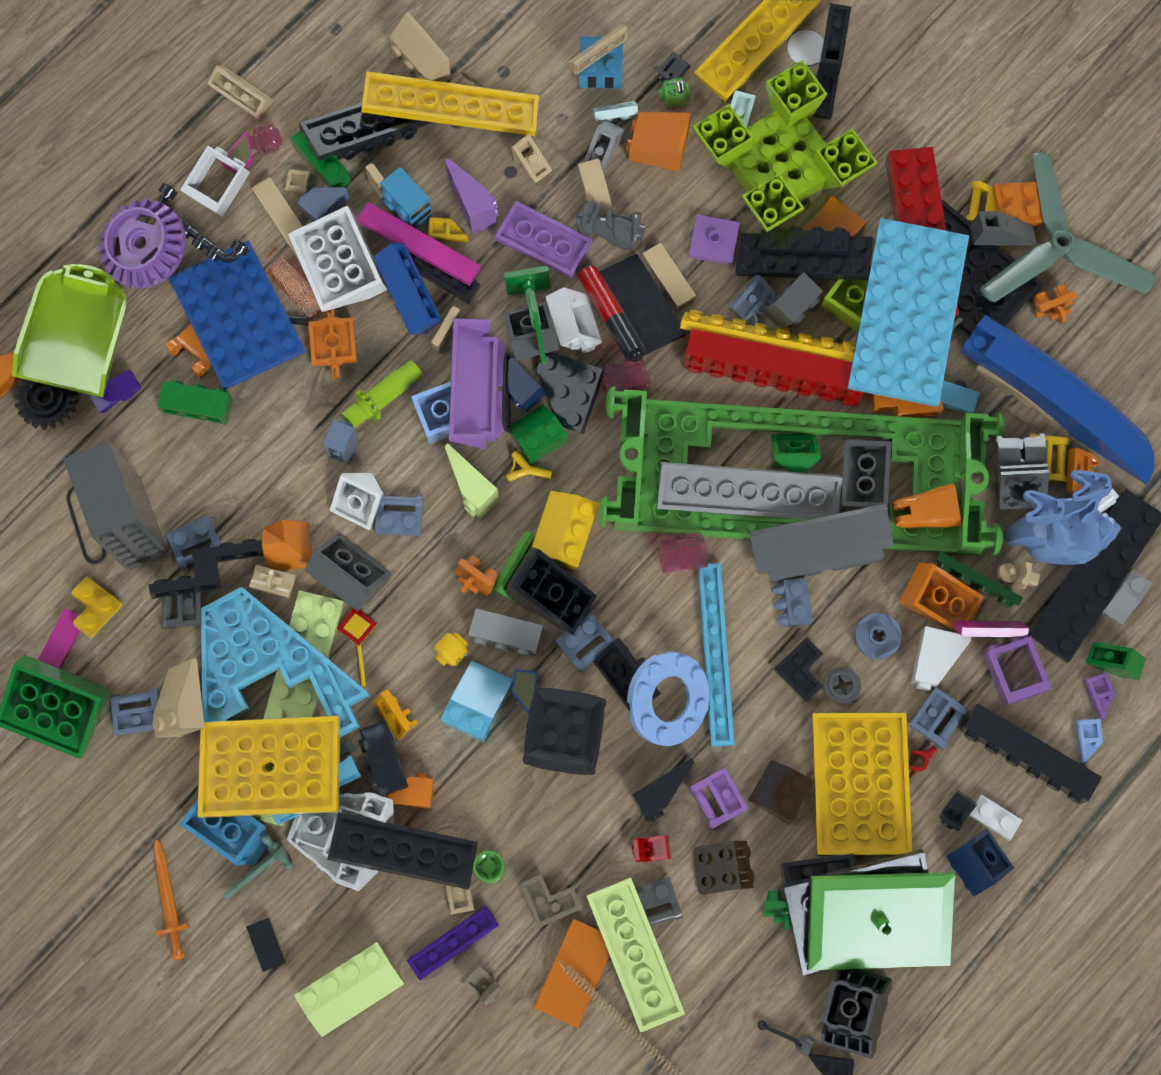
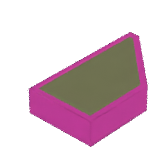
M244 132L227 157L231 160L236 157L244 162L246 170L252 163L253 156L248 133ZM222 162V165L235 174L238 172Z

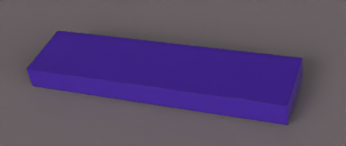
M485 906L406 961L420 981L500 925L488 907Z

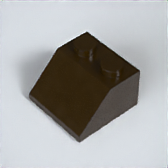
M770 760L748 801L789 825L812 787L814 780L793 768Z

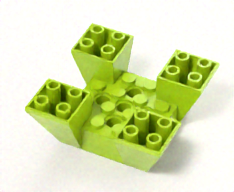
M803 60L766 81L771 114L746 128L730 104L692 126L715 161L732 171L747 193L742 195V198L766 232L804 210L801 202L822 189L842 187L878 164L853 128L826 144L813 127L809 119L826 98L827 92Z

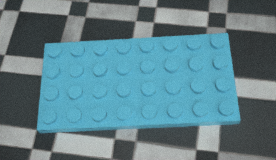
M880 218L847 389L938 407L969 235Z

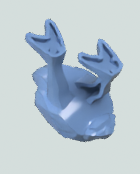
M1072 471L1070 476L1082 486V489L1073 493L1072 499H1056L1037 491H1025L1023 497L1032 505L1034 510L1007 528V545L1015 547L1021 545L1036 561L1059 565L1085 564L1095 558L1101 550L1108 547L1121 529L1120 525L1113 518L1109 517L1107 513L1100 514L1097 510L1099 502L1112 490L1110 477L1107 474L1091 471Z

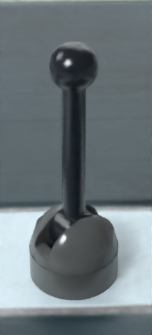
M763 1020L757 1024L760 1030L766 1029L794 1042L797 1051L808 1057L815 1038L808 1035H801L795 1038L767 1025Z

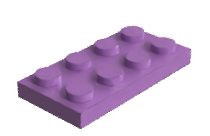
M515 201L494 236L496 241L548 266L570 279L575 275L593 244V240L518 201Z

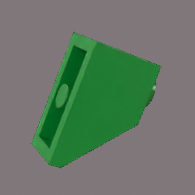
M1093 642L1086 663L1118 677L1139 680L1146 658L1133 648Z

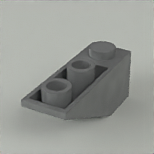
M979 211L970 225L974 245L1036 246L1037 244L1033 225L1002 212Z

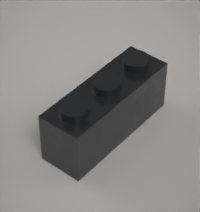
M385 720L360 729L362 739L358 740L362 753H367L364 762L367 770H372L373 775L369 776L373 789L378 788L381 797L408 788L409 786L387 721Z
M854 854L780 864L782 884L855 866Z

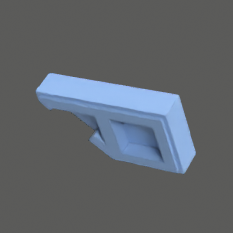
M1101 719L1075 721L1081 764L1087 763L1089 758L1103 743Z

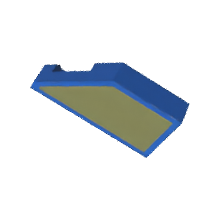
M515 669L512 694L529 714L534 689L537 684L538 672Z

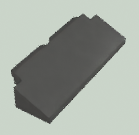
M886 504L749 532L757 573L769 572L770 580L776 583L818 575L828 569L838 571L876 563L884 558L883 548L894 546Z

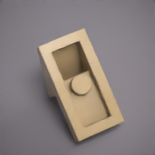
M527 134L511 147L514 162L522 165L532 183H537L552 171L530 134Z

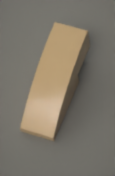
M595 159L578 164V173L586 202L594 200V202L597 201L600 204L599 216H605L608 210L613 211L600 160Z

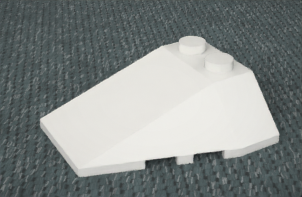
M371 792L339 795L340 813L394 824L392 799L381 797ZM338 812L304 813L295 817L287 841L313 861L318 868L327 873L337 884L360 891L378 873L377 870L327 860Z

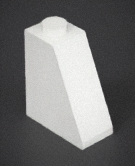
M925 626L920 636L911 684H916V688L930 691L931 688L934 689L970 643L971 637Z

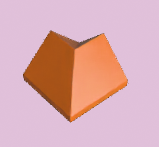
M280 520L263 528L262 549L267 568L278 571L306 568L312 556L308 522Z

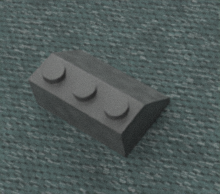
M845 440L841 507L858 510L886 504L888 511L891 442Z
M339 533L313 552L305 568V571L314 579L318 580L357 611L374 598L392 574Z

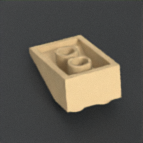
M197 658L190 659L168 669L153 713L152 725L155 730V738L181 737L205 728Z

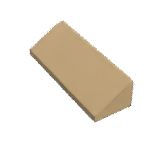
M626 26L617 27L566 63L567 66L577 75L627 40L628 28Z
M216 65L207 85L257 119L263 115L273 102V99L223 65Z

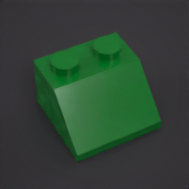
M544 405L511 424L510 431L508 432L530 465L568 442V434L556 416Z

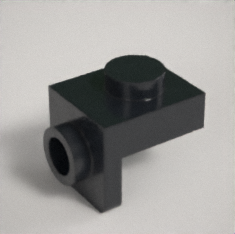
M673 51L660 68L656 65L654 69L659 73L656 77L663 82L664 80L682 78L691 66Z
M957 790L941 810L939 818L942 819V824L951 830L954 828L956 831H959L964 821L976 808L977 803Z

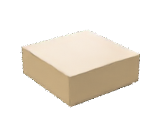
M288 169L285 186L286 192L303 194L308 191L311 178L310 171Z

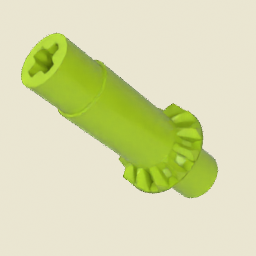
M409 360L365 393L362 390H358L354 393L356 401L340 414L341 418L351 423L354 428L358 427L365 420L371 419L377 422L381 419L380 410L423 376L421 370L412 360Z

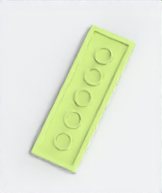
M631 877L586 895L640 1033L685 1015Z

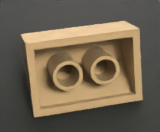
M407 12L390 36V49L397 58L400 56L404 61L403 64L409 73L413 72L418 79L447 82L451 79L448 57L413 16Z

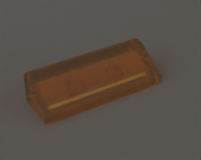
M281 255L266 273L267 276L310 319L314 318L321 309L310 284Z

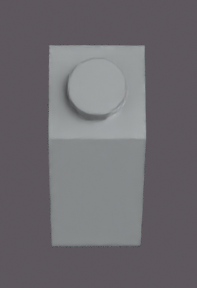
M606 120L596 128L584 162L599 159L604 172L618 148L625 129Z
M1132 570L1126 575L1102 614L1122 626L1141 602L1152 583Z

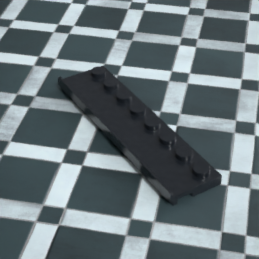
M1127 488L1123 490L1108 513L1109 517L1113 518L1121 527L1116 538L1110 542L1106 549L1101 550L1095 558L1085 564H1074L1028 634L1029 637H1032V640L1034 639L1043 645L1046 650L1066 663L1071 661L1161 524V512L1128 491Z

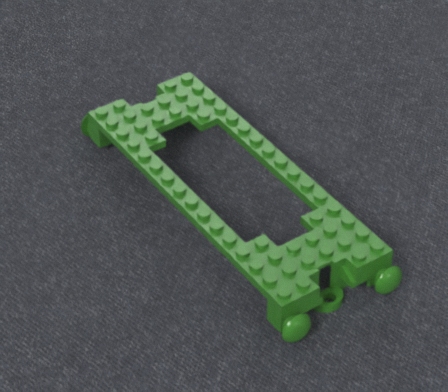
M615 386L611 387L607 392L605 400L607 415L613 419L614 412H623L620 442L623 445L620 450V462L627 471L636 474V477L618 476L616 502L607 501L608 495L600 500L597 518L599 525L604 529L607 521L615 522L614 531L751 540L749 532L805 521L806 519L657 509L661 462L687 464L688 448L710 449L712 428L891 440L890 462L913 463L912 495L954 483L961 516V526L946 528L896 527L894 518L910 515L911 510L893 511L892 503H890L888 517L894 546L883 549L939 553L941 551L945 554L979 556L985 548H990L991 556L997 555L1001 550L1003 544L1001 526L994 522L992 528L986 527V521H984L985 501L970 500V497L982 493L988 485L989 474L985 467L988 437H992L993 444L996 445L997 436L1004 438L1005 419L999 412H996L995 417H989V414L966 413L961 421L650 400L646 399L647 391L624 390V392L615 391ZM627 450H635L638 454L637 458L628 460L625 457ZM971 474H980L983 479L982 483L975 484L972 482ZM964 478V488L958 495V480Z

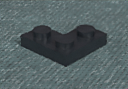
M807 637L773 669L805 703L823 687L807 670L823 653Z

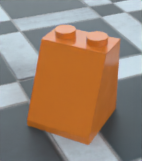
M639 112L637 120L633 119L631 133H634L632 140L628 139L626 152H629V161L680 172L689 133L691 113Z

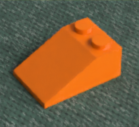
M918 562L899 603L929 621L959 634L954 629V620L973 621L984 596L935 564Z

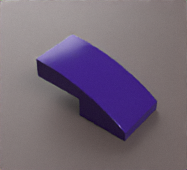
M127 370L107 382L103 398L90 395L99 413H105L119 401H127L142 388L133 372Z

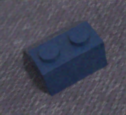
M987 828L946 856L951 867L956 870L964 886L971 892L973 897L996 884L1014 869Z

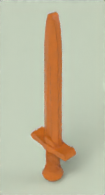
M155 840V864L166 929L157 930L156 935L170 934L169 937L172 945L171 959L179 961L184 958L185 953L181 948L178 931L189 929L190 925L188 923L179 925L165 852L161 842Z

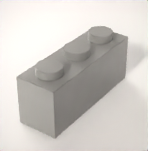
M476 608L469 631V638L473 640L472 643L480 646H486V643L495 645V649L508 652L509 649L518 651L517 654L520 656H537L543 633V625Z

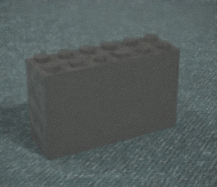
M109 441L63 459L91 537L125 569H134L141 566V562L149 559L151 561L160 559L164 553L168 552L141 478Z

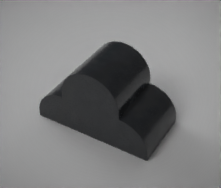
M531 547L509 582L506 592L510 599L523 608L543 617L553 625L573 635L597 597L596 594L540 549Z

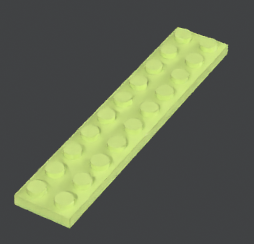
M299 590L289 626L329 659L344 601ZM278 669L263 719L313 717L319 697L311 679L308 678L290 688L281 670ZM272 815L252 816L258 821L278 825Z

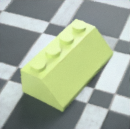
M376 942L294 996L306 1017L321 1037H323L404 985V982L382 945Z

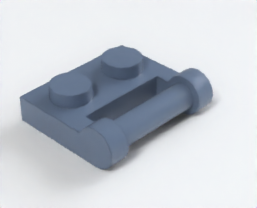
M383 493L376 512L375 533L377 535L421 536L423 495L404 497L385 496V493ZM385 505L415 506V512L384 510Z
M205 516L166 534L182 571L193 564L192 554L184 557V552L209 541H212L213 544L210 548L219 547L221 544L209 516Z
M590 613L582 620L574 635L565 632L555 640V643L579 673H582L586 670L585 667L595 660L614 639L607 633L595 616ZM598 637L603 639L602 643L580 660L577 658L576 654Z
M935 687L909 726L930 740L936 747L944 750L947 746L946 741L962 718H966L970 712L967 708ZM950 708L953 709L955 713L938 736L933 733Z
M159 688L150 689L149 692L129 695H111L115 736L154 731L152 725L153 713L160 696ZM151 700V706L121 711V705Z

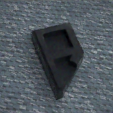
M809 1054L808 1056L822 1075H853L854 1059Z

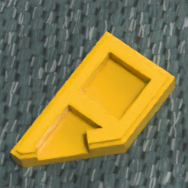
M429 217L428 236L437 241L469 242V236L451 218Z

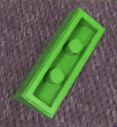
M525 531L522 534L493 587L494 592L512 602L514 601L506 595L507 586L532 547L535 534Z

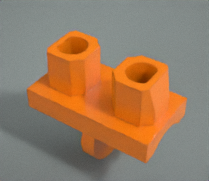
M1065 284L1059 285L1052 290L1055 299L1051 301L1046 292L1035 295L1033 301L1036 307L1034 312L1036 319L1049 314L1048 318L1050 321L1056 319L1060 324L1066 322V315L1071 313L1070 307L1067 306L1072 305L1073 299L1077 298L1075 291L1070 293Z
M471 555L466 560L462 558L458 562V568L455 571V574L459 576L458 581L464 585L461 589L462 593L466 594L471 590L475 594L481 592L486 597L492 593L498 573L492 568H488L483 574L478 570L481 562L474 555Z

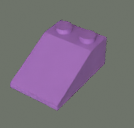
M446 159L445 165L448 180L472 234L497 225L496 216H499L494 195H489L483 185L453 161Z

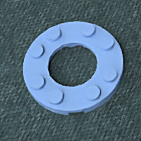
M666 651V653L651 656L637 669L631 680L627 695V703H630L631 713L629 719L633 728L646 741L661 746H672L682 743L696 732L708 711L709 703L708 681L698 662L686 654ZM675 676L680 678L685 684L687 702H685V709L680 716H677L674 720L664 722L654 713L652 696L661 680Z

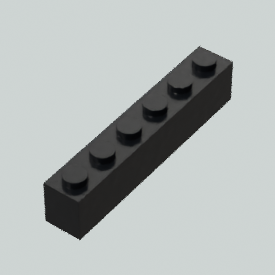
M976 704L972 708L960 729L970 741L981 742L990 753L995 755L997 753L1006 757L1005 761L1015 767L1021 766L1026 769V774L1035 779H1043L1047 782L1046 785L1057 792L1059 790L1068 794L1067 798L1077 804H1080V802L1086 803L1090 800L1102 776L980 704Z

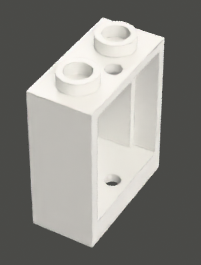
M207 146L180 190L223 217L250 172L244 168L246 164L236 157L233 160L226 157L228 153L218 146L215 149ZM216 158L238 171L218 203L197 191L198 186Z
M563 287L546 296L561 346L586 353L594 350L595 346L602 343L587 294Z

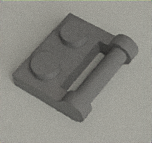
M202 592L177 596L178 619H172L171 597L162 598L163 620L161 621V629L201 626Z
M670 877L635 888L644 911L669 902L672 909L647 917L650 926L674 918L676 920L683 918Z

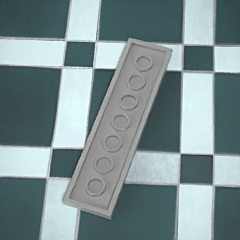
M661 462L656 507L657 509L809 520L838 514L843 477L841 475Z

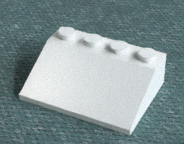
M348 206L288 234L322 312L364 301L388 290L377 269L375 260L355 215Z

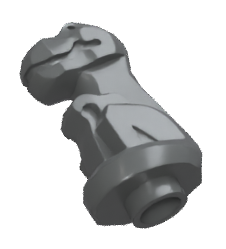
M588 200L581 212L576 215L577 227L581 234L600 236L623 250H633L635 242L642 241L645 224L640 223L641 212L634 211L628 216L614 214L612 210H608L605 216H599L600 204L597 201Z

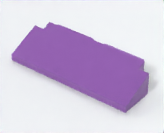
M454 319L449 441L486 449V440L495 441V437L498 438L503 435L502 392L497 391V387L503 386V361L506 345L504 342L498 341V337H489V320Z

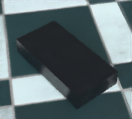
M270 918L246 927L263 972L286 963Z

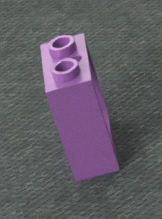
M1031 636L1027 638L1014 637L1009 640V644L1002 646L1001 642L988 647L989 651L983 655L1004 707L1052 689ZM1025 646L1039 683L1010 693L996 656Z

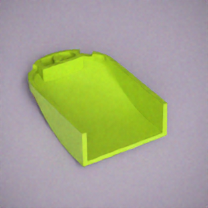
M68 264L63 265L62 269L53 272L50 270L40 278L14 350L13 377L103 398L127 305L125 291L115 282L112 275L93 266Z

